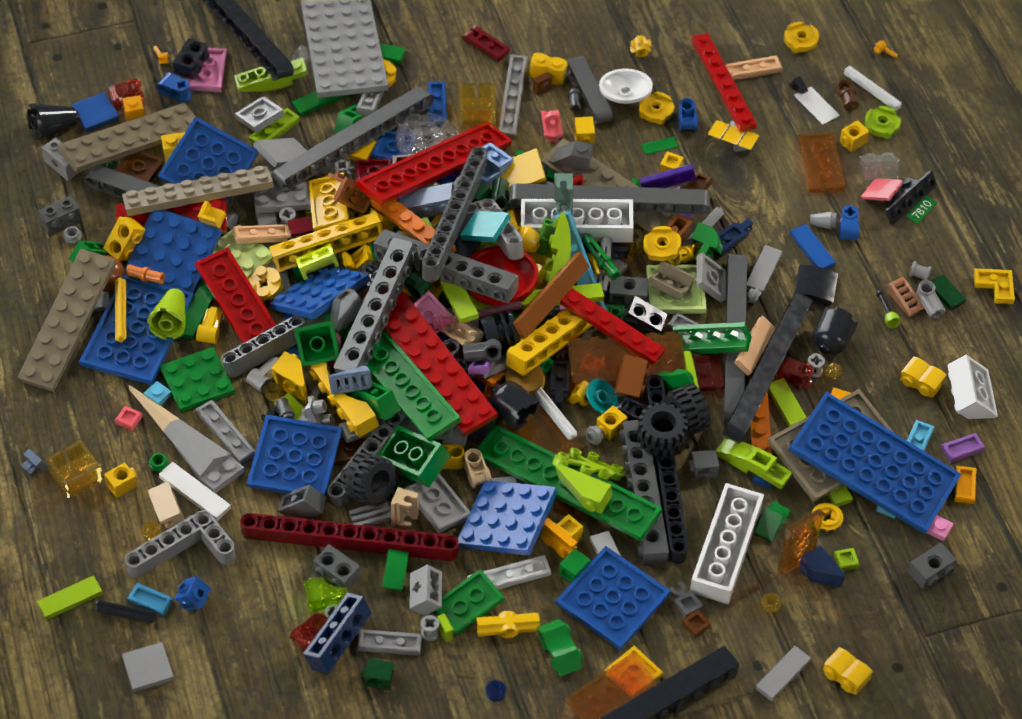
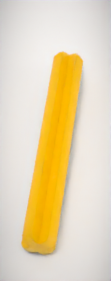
M118 278V280H115V340L122 343L127 339L126 280Z

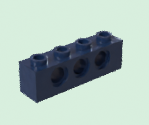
M347 593L303 653L313 671L329 674L372 612L363 596Z

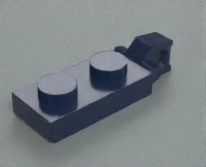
M749 218L741 224L732 223L718 234L723 245L721 255L718 254L720 257L747 238L753 229V222Z

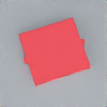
M874 179L870 186L866 187V191L861 198L865 200L890 201L893 195L898 192L903 181Z

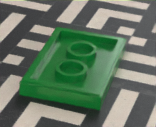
M479 569L442 596V607L435 611L438 615L445 614L453 628V633L455 636H458L473 625L477 618L484 617L503 603L505 597L486 574Z

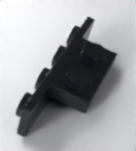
M928 171L919 180L908 177L903 178V184L898 189V192L893 195L890 201H884L886 204H891L885 210L890 224L894 225L937 186L933 171Z

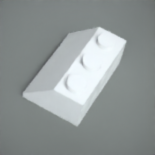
M968 355L948 364V377L952 385L951 392L954 396L956 412L967 419L998 417L988 369Z

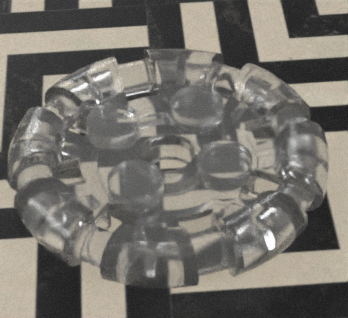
M425 113V115L415 114L406 118L403 121L404 123L399 125L395 140L398 141L397 147L403 155L416 154L459 133L449 120L442 119L443 117L432 113ZM430 136L432 139H425L424 137Z

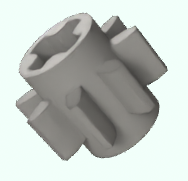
M339 160L333 164L331 173H344V176L352 179L351 174H354V167H350V161Z

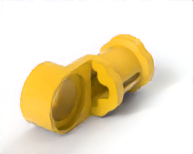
M701 245L682 246L677 258L668 261L672 265H678L680 262L696 261L695 258L701 249Z

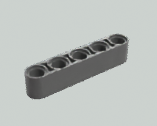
M584 56L566 59L568 62L567 73L574 87L582 93L581 100L589 116L593 117L594 125L612 121L611 108L606 98L602 95L600 87Z

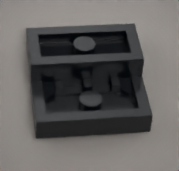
M800 265L794 293L799 291L811 299L830 306L834 301L838 273L821 267Z

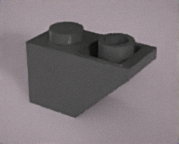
M346 288L333 299L330 321H333L336 332H341L348 328L349 323L356 319L363 304V301L353 289Z

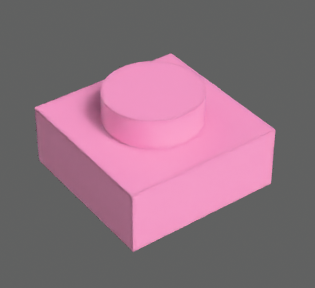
M937 515L926 533L944 542L954 523Z

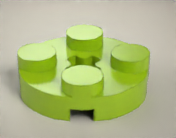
M878 106L877 109H870L866 113L864 124L870 131L869 134L891 139L898 132L901 119L900 117L898 118L897 112L892 108Z

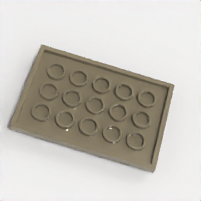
M860 389L840 399L892 431ZM808 416L769 437L767 443L787 469L793 472V477L814 503L844 486V484L789 451L791 444L810 417Z

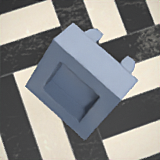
M28 449L24 453L29 460L25 461L22 467L31 475L36 472L37 468L45 472L49 467L32 450Z

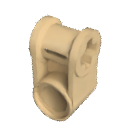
M474 448L467 450L464 455V469L471 488H476V485L492 481L482 453Z

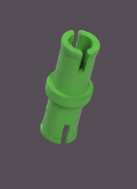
M549 218L543 219L542 228L539 232L541 237L539 241L540 247L536 250L539 255H546L548 253V243L554 226V221Z

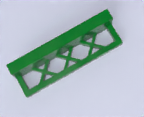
M745 322L674 325L673 332L677 338L675 346L677 355H683L684 351H690L692 354L748 352L752 339ZM734 329H742L743 332L738 333ZM716 330H721L725 333H719ZM698 331H704L708 334H701ZM681 332H686L690 335H682Z

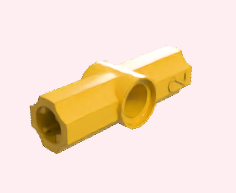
M504 611L498 616L479 617L476 620L478 636L501 635L503 638H513L518 633L538 632L537 627L540 626L538 613L516 614L513 611Z

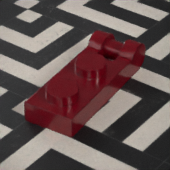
M473 26L469 33L466 32L462 35V40L466 44L470 43L497 62L510 53L508 46L477 26Z

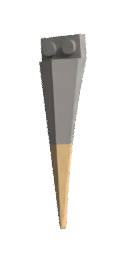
M129 385L130 392L162 429L203 485L216 494L245 472L244 467L229 452Z

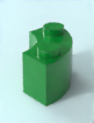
M557 619L537 627L545 651L548 650L553 658L550 663L559 676L583 668L581 663L583 660L582 652L574 645L570 637L571 630L568 624Z

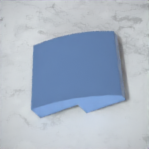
M491 142L483 146L487 150V169L481 183L487 185L492 184L493 179L499 178L513 163L511 156Z

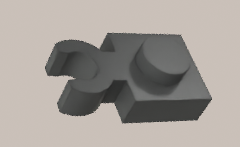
M682 582L678 583L680 591L674 590L672 586L670 587V595L676 598L674 604L684 618L697 609L699 611L702 610L703 605L692 591L685 592V585Z

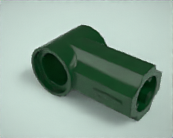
M495 178L492 181L490 199L494 200L500 209L504 211L509 205L507 200L509 183L504 178Z
M412 269L409 277L404 282V286L408 288L409 293L417 299H420L433 285L432 282L425 281L422 278V273L417 274Z

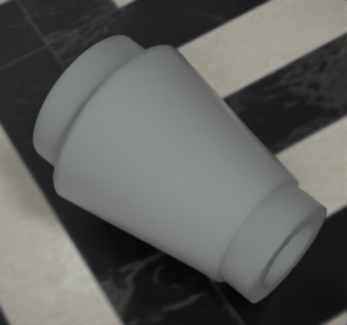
M830 211L811 214L810 225L827 229L836 228L837 213Z

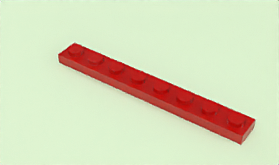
M708 33L693 35L691 42L739 132L756 129L757 123Z

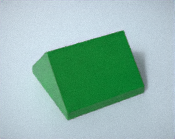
M333 321L294 328L302 367L337 360L340 352Z

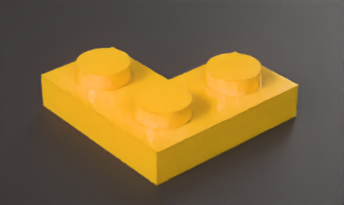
M974 269L975 288L993 289L995 303L1014 304L1012 270Z

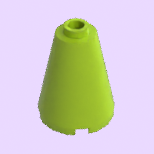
M168 290L149 314L147 323L149 324V330L155 336L162 339H167V337L177 339L184 333L186 328L185 295L181 290Z

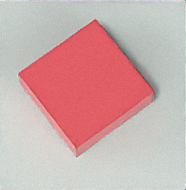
M125 406L115 419V424L133 431L141 420L142 413Z

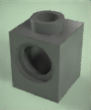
M716 450L692 452V458L688 460L689 471L693 472L694 479L718 476L719 463Z

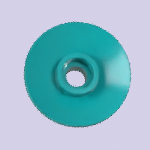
M594 379L588 384L586 389L588 401L598 413L603 414L613 405H618V397L614 395L615 390L609 383L601 379Z

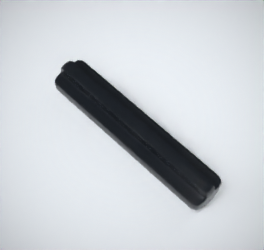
M97 600L95 605L96 612L146 623H153L156 616L154 611Z

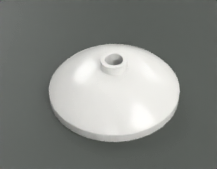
M618 69L605 74L600 80L599 87L602 95L610 101L620 104H632L640 102L652 92V81L643 72L633 69Z

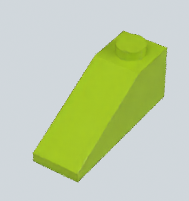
M557 464V477L581 505L591 512L602 514L612 497L611 484Z

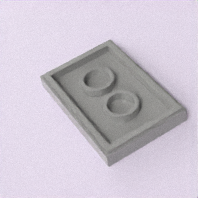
M295 138L256 140L253 145L274 168L282 166L307 151Z
M438 474L430 488L417 482L406 487V490L419 493V510L438 533L465 522L469 514H471L440 474Z

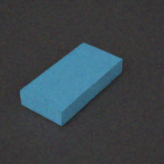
M136 583L127 597V602L142 609L154 611L156 615L164 618L173 603V598Z

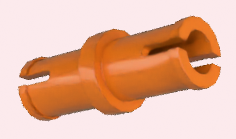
M129 264L126 268V276L139 278L143 282L151 281L162 285L165 280V273L150 270L149 267L141 268Z

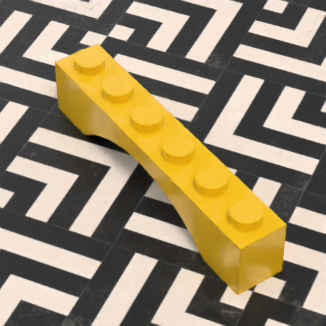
M329 361L303 367L304 369H309L308 373L313 381L317 380L320 391L328 395L327 399L332 407L336 406L339 417L347 421L346 425L351 433L355 432L359 438L379 427L377 417L367 402L356 400L344 393L331 394L328 375H330Z

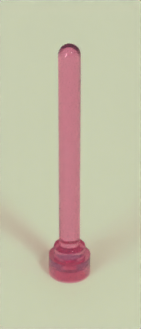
M517 301L477 310L479 317L520 309L523 304ZM439 315L431 317L434 332L442 330V328H445V325L459 322L456 315L445 318L443 316L439 317Z

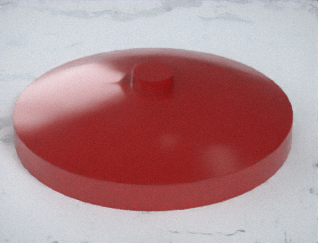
M491 246L481 249L469 257L478 262L518 275L519 290L509 303L498 301L466 289L472 298L481 303L493 306L512 305L526 299L537 286L538 268L533 258L526 252H524L522 258L511 260L499 246Z

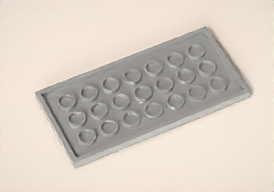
M301 0L317 98L388 91V82L371 0Z

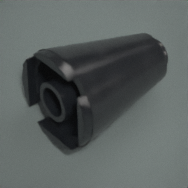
M36 103L28 105L31 109H27V122L29 129H33L34 134H31L34 139H41L76 125L77 121H79L78 110H75L74 107Z

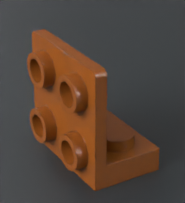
M338 172L335 175L328 173L327 176L341 182L333 200L365 214L370 205L371 198L356 187L357 181Z

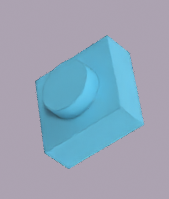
M158 381L144 392L145 396L160 406L172 396L171 391Z

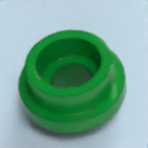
M162 453L152 455L149 460V467L154 472H162L169 465L168 458Z

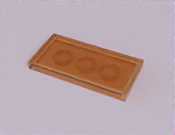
M834 132L798 134L809 193L845 191L846 186Z
M540 406L534 416L532 414L526 419L528 423L517 431L510 428L502 420V424L512 433L558 455V452L569 454L571 448H576L580 451L584 449V446L575 438L569 440Z
M820 508L786 527L777 569L781 575L798 567L801 556L816 548L824 515Z
M632 652L565 698V702L578 719H599L656 686L658 683Z

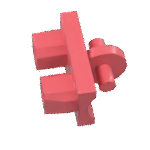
M559 110L541 111L544 138L549 143L558 142V138L563 137Z

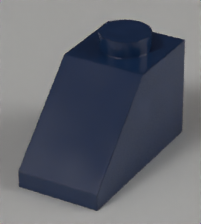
M821 545L801 556L800 572L807 576L811 582L837 587L843 585L844 572Z

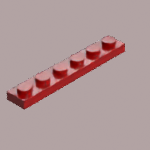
M573 288L561 299L560 305L641 358L648 360L652 365H655L665 353L664 347Z

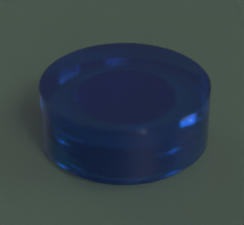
M500 680L488 682L485 688L486 697L493 702L503 700L506 696L505 684Z

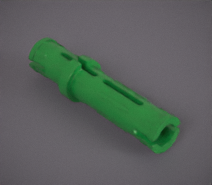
M591 234L584 235L581 241L598 261L599 267L605 270L611 280L618 279L621 272L613 264V259L606 255Z

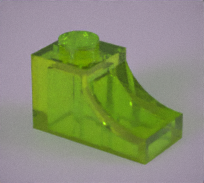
M324 577L303 581L309 612L324 610L330 604L339 605L348 593L347 587L331 586L324 581Z

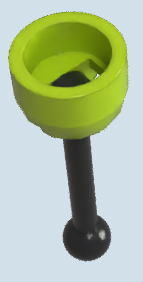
M878 290L876 295L880 297L887 312L885 316L887 327L895 328L901 323L899 315L890 311L883 297V291Z

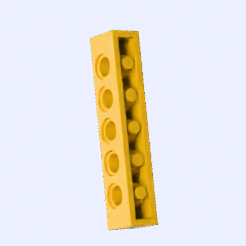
M376 212L270 246L269 249L277 272L297 267L298 264L295 258L329 244L334 254L375 241L383 232Z
M564 309L551 320H547L540 328L535 329L527 338H522L519 343L510 347L506 352V366L525 376L592 325L570 310Z

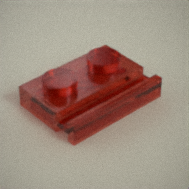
M718 354L712 357L710 355L692 357L699 390L701 392L716 391L719 388L724 390L725 383Z

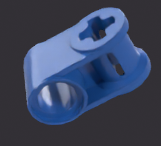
M170 72L156 85L157 90L164 96L182 103L191 99L189 82Z
M690 98L682 99L679 104V132L683 130H694V132H697L698 130L695 102Z
M847 205L842 209L839 239L858 241L859 212L855 206Z

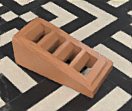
M904 277L889 283L887 293L908 317L924 311L922 303Z

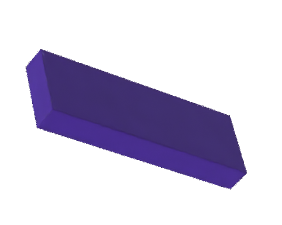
M689 164L639 179L642 188H668L696 180L693 165Z

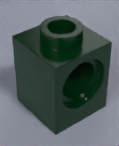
M369 658L368 666L364 665L362 671V678H365V686L390 691L394 675V662Z

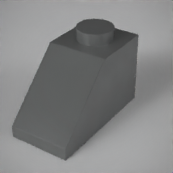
M573 141L558 147L553 165L589 171L593 144Z
M307 485L284 494L278 512L311 518L322 514L326 496L311 485Z

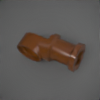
M848 80L839 81L836 93L843 99L844 109L846 111L855 110L859 107V101L855 98L856 93L853 84ZM843 86L847 87V88H845L844 90H841V89H840V87H843Z

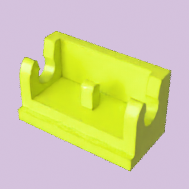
M330 244L295 258L304 280L308 279L306 274L334 263L336 267L339 266Z

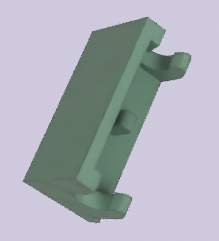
M554 174V201H556V210L558 212L561 210L560 206L565 205L567 206L566 210H570L571 214H573V174Z

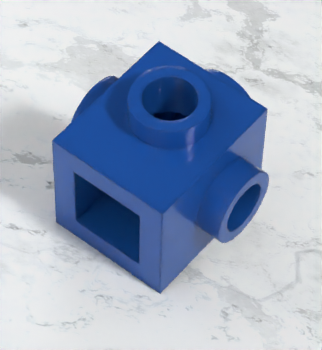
M197 576L187 578L178 587V593L174 599L185 610L200 609L205 605L211 588Z

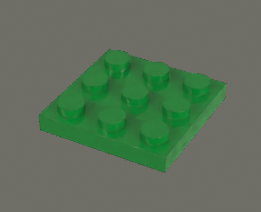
M214 347L160 365V372L168 389L171 391L180 413L200 407L210 400L217 401L235 394V390Z

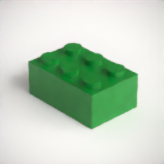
M399 425L377 455L390 460L396 468L395 473L430 488L451 457L442 444L431 439L428 441L424 436Z

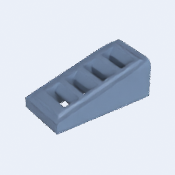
M365 365L328 375L332 395L373 387L370 370ZM352 377H355V378H356V382H355V383H353V378H352ZM344 378H347L348 385H345ZM337 379L340 380L341 387H337Z

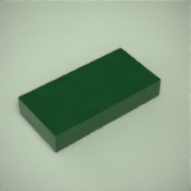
M943 274L931 280L935 285L936 295L950 311L966 302V298Z

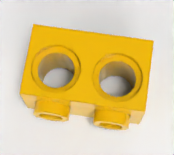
M119 217L103 249L119 261H129L136 244L142 240L146 229L132 217Z

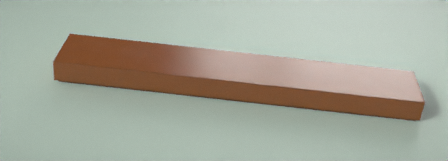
M581 252L575 253L513 322L521 338H527L588 270L589 265Z

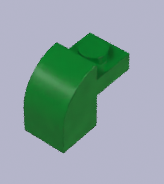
M699 222L691 239L695 244L701 245L697 255L704 253L713 260L714 252L720 255L722 253V241L712 227Z

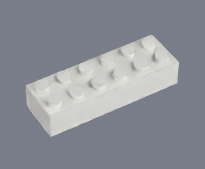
M521 199V226L529 225L539 233L542 228L543 219L549 218L553 220V216L566 212L567 206H560L561 210L558 212L554 199ZM573 199L572 216L581 239L584 235L591 234L596 242H601L602 237H610L613 239L612 242H633V199ZM553 226V230H552V234H553V235L555 234V230H556V228H555L554 226Z
M725 483L691 580L690 591L694 594L729 604L762 507L764 494Z

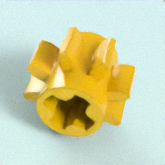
M637 36L633 41H630L631 53H635L636 57H645L651 52V40L646 41V36Z

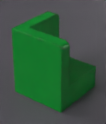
M574 549L559 564L558 575L571 584L590 564V559Z

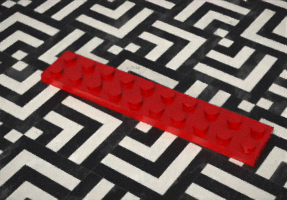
M487 121L358 179L356 187L382 206L464 168L473 148L483 147L491 142L503 150L511 146L512 140Z
M402 291L397 297L396 306L391 311L388 324L384 326V330L460 416L461 422L456 426L463 436L469 435L498 418L497 412L405 292Z

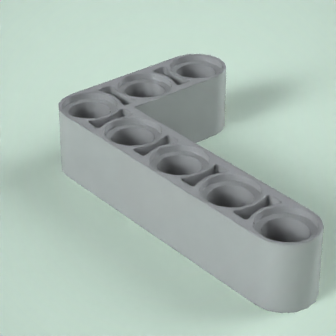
M492 199L473 202L459 232L464 230L476 211H503ZM508 221L496 242L509 259L517 260L524 256L523 241L521 235L512 223Z
M199 511L129 552L125 556L126 572L130 577H140L200 540L204 542L221 564H230L235 560L234 543L209 512Z

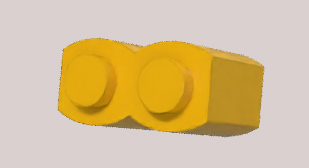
M534 53L530 61V77L534 79L549 72L552 76V84L563 85L567 76L568 62L562 58Z
M913 357L902 370L900 380L905 386L915 388L922 395L933 398L945 383L946 374L942 370L930 366L924 360Z
M840 647L824 663L823 672L829 680L840 683L846 692H851L855 695L871 679L873 672L865 663L855 659L852 654Z

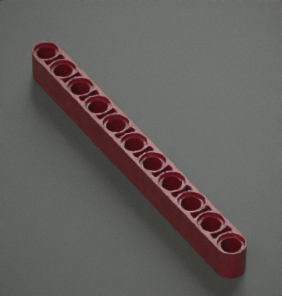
M246 513L240 518L241 534L247 539L325 548L331 545L335 549L388 554V549L409 552L408 557L453 561L459 555V541L453 535Z

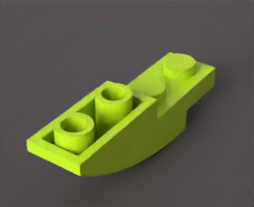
M300 58L291 61L294 73L286 78L273 79L263 66L235 75L234 77L239 91L258 92L294 85V79L309 74L304 59Z
M564 212L560 213V217L556 216L554 222L555 234H551L548 245L551 246V251L557 254L552 255L550 265H553L551 272L547 273L545 283H549L571 259V235Z
M724 439L716 449L718 457L746 474L748 471L753 472L779 489H782L792 476L793 472L776 463L777 457L744 442L738 444L731 439Z

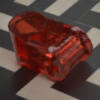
M130 79L126 82L112 85L107 90L115 108L124 107L122 98L134 97L136 94L137 96L140 95L141 100L144 97L141 90L142 85L138 79Z
M784 357L775 376L777 379L784 378L787 383L800 388H808L812 385L811 375L813 374V367L791 357Z
M321 613L313 614L304 623L297 626L291 632L289 638L292 641H296L301 646V650L305 652L322 628L315 626H324L327 617Z

